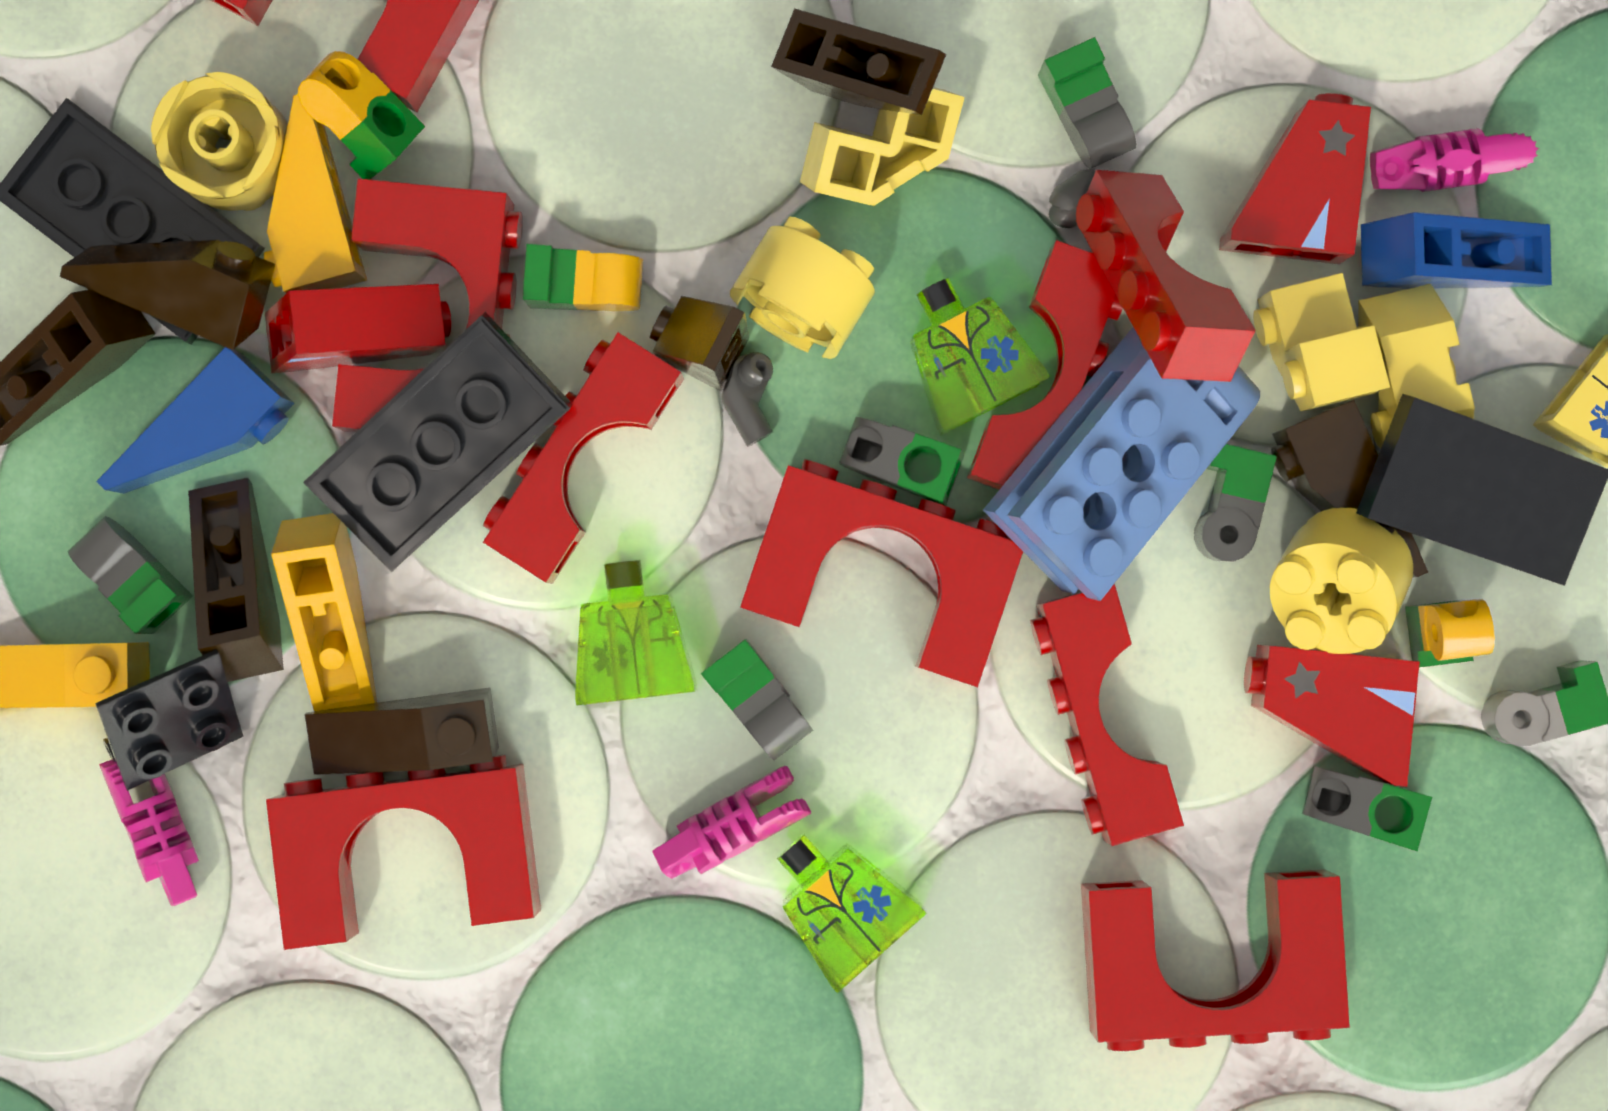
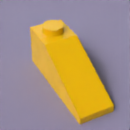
M298 94L293 96L267 227V235L272 250L264 252V259L275 264L271 282L274 287L282 286L283 291L287 293L291 290L343 288L368 281L359 248L351 241L353 226L325 126L308 115L301 105Z
M334 513L281 521L271 556L313 710L320 711L377 703L357 566L347 527Z
M149 642L0 646V708L96 707L95 703L150 679Z

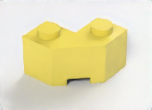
M933 87L922 116L879 109L872 136L814 122L800 183L817 193L875 206L894 194V189L923 171H930L949 158L965 97Z
M1343 273L1271 290L1257 299L1260 309L1254 310L1253 313L1257 337L1262 346L1269 345L1272 359L1283 377L1286 392L1290 399L1295 400L1300 411L1374 394L1390 388L1375 326L1357 329Z
M1427 284L1358 300L1357 329L1375 326L1390 388L1379 391L1378 412L1371 414V429L1377 446L1381 449L1402 394L1416 397L1474 419L1475 406L1469 383L1461 385L1456 383L1455 366L1449 356L1450 347L1460 345L1455 323L1433 286Z

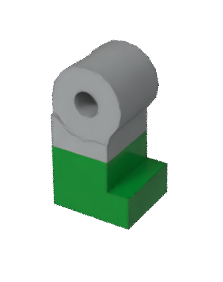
M1579 660L1558 666L1560 684L1528 693L1506 690L1491 695L1484 703L1481 712L1482 725L1486 733L1496 741L1520 747L1531 746L1608 724V695L1598 662Z

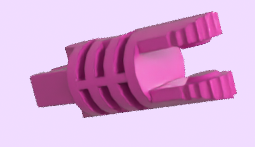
M1479 128L1419 136L1414 140L1370 153L1373 189L1420 190L1421 192L1483 184L1487 181L1489 174L1513 171L1514 168L1516 170H1520L1521 167L1527 168L1529 163H1533L1534 157L1538 156L1536 151L1539 148L1535 146L1536 141H1532L1531 136H1525L1524 133L1519 135L1517 133H1504L1502 135L1485 136Z
M111 759L99 764L121 822L132 843L135 857L145 882L147 883L159 878L171 906H176L196 898L197 893L187 866L198 862L199 859L180 816L166 774L149 780L155 796L134 804L129 791L124 786L116 761L113 762Z
M784 765L738 790L734 795L720 800L704 809L701 813L695 814L678 824L679 834L652 851L662 873L673 879L696 867L698 872L703 874L722 864L725 860L735 857L753 847L756 843L771 837L810 815L811 810L805 799L803 800L802 798L794 801L791 800L763 816H760L755 807L784 791L789 785H792L794 777L788 766Z

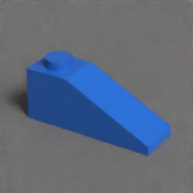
M1418 212L1361 224L1362 286L1410 289L1431 284L1434 289L1545 287L1552 285L1550 224Z
M225 347L96 482L104 490L125 494L252 448L258 441L261 444H266L286 426L289 418L285 413L295 403L243 353Z

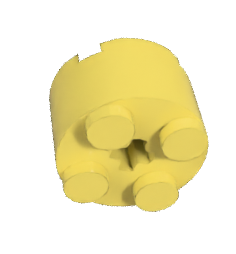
M205 73L207 76L199 77L189 82L184 80L173 86L158 104L151 125L152 143L155 145L159 164L165 175L178 187L210 207L226 211H252L261 207L275 192L288 126L282 113L250 82L229 73ZM220 137L226 140L232 138L227 148L220 147L217 149L215 147Z
M790 216L783 226L769 227L731 288L730 297L738 306L744 296L754 306L748 317L777 338L807 353L813 343L827 347L822 357L833 359L838 355L875 293L874 286L869 280L874 267L864 257L851 250L843 249L841 253L819 241L821 235L813 226L802 219Z
M1332 508L1315 514L1295 533L1274 570L1270 582V600L1273 610L1285 628L1287 639L1294 646L1304 650L1317 649L1334 654H1351L1366 649H1374L1382 644L1393 626L1413 578L1411 552L1405 540L1395 530L1391 534L1384 527L1376 523V521L1356 514L1357 509Z

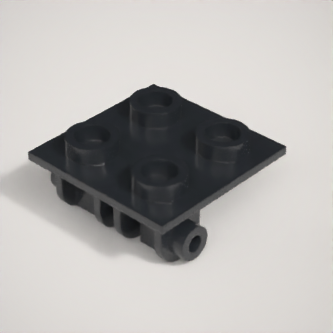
M217 649L95 703L107 738L103 739L104 745L112 761H116L127 791L244 737Z

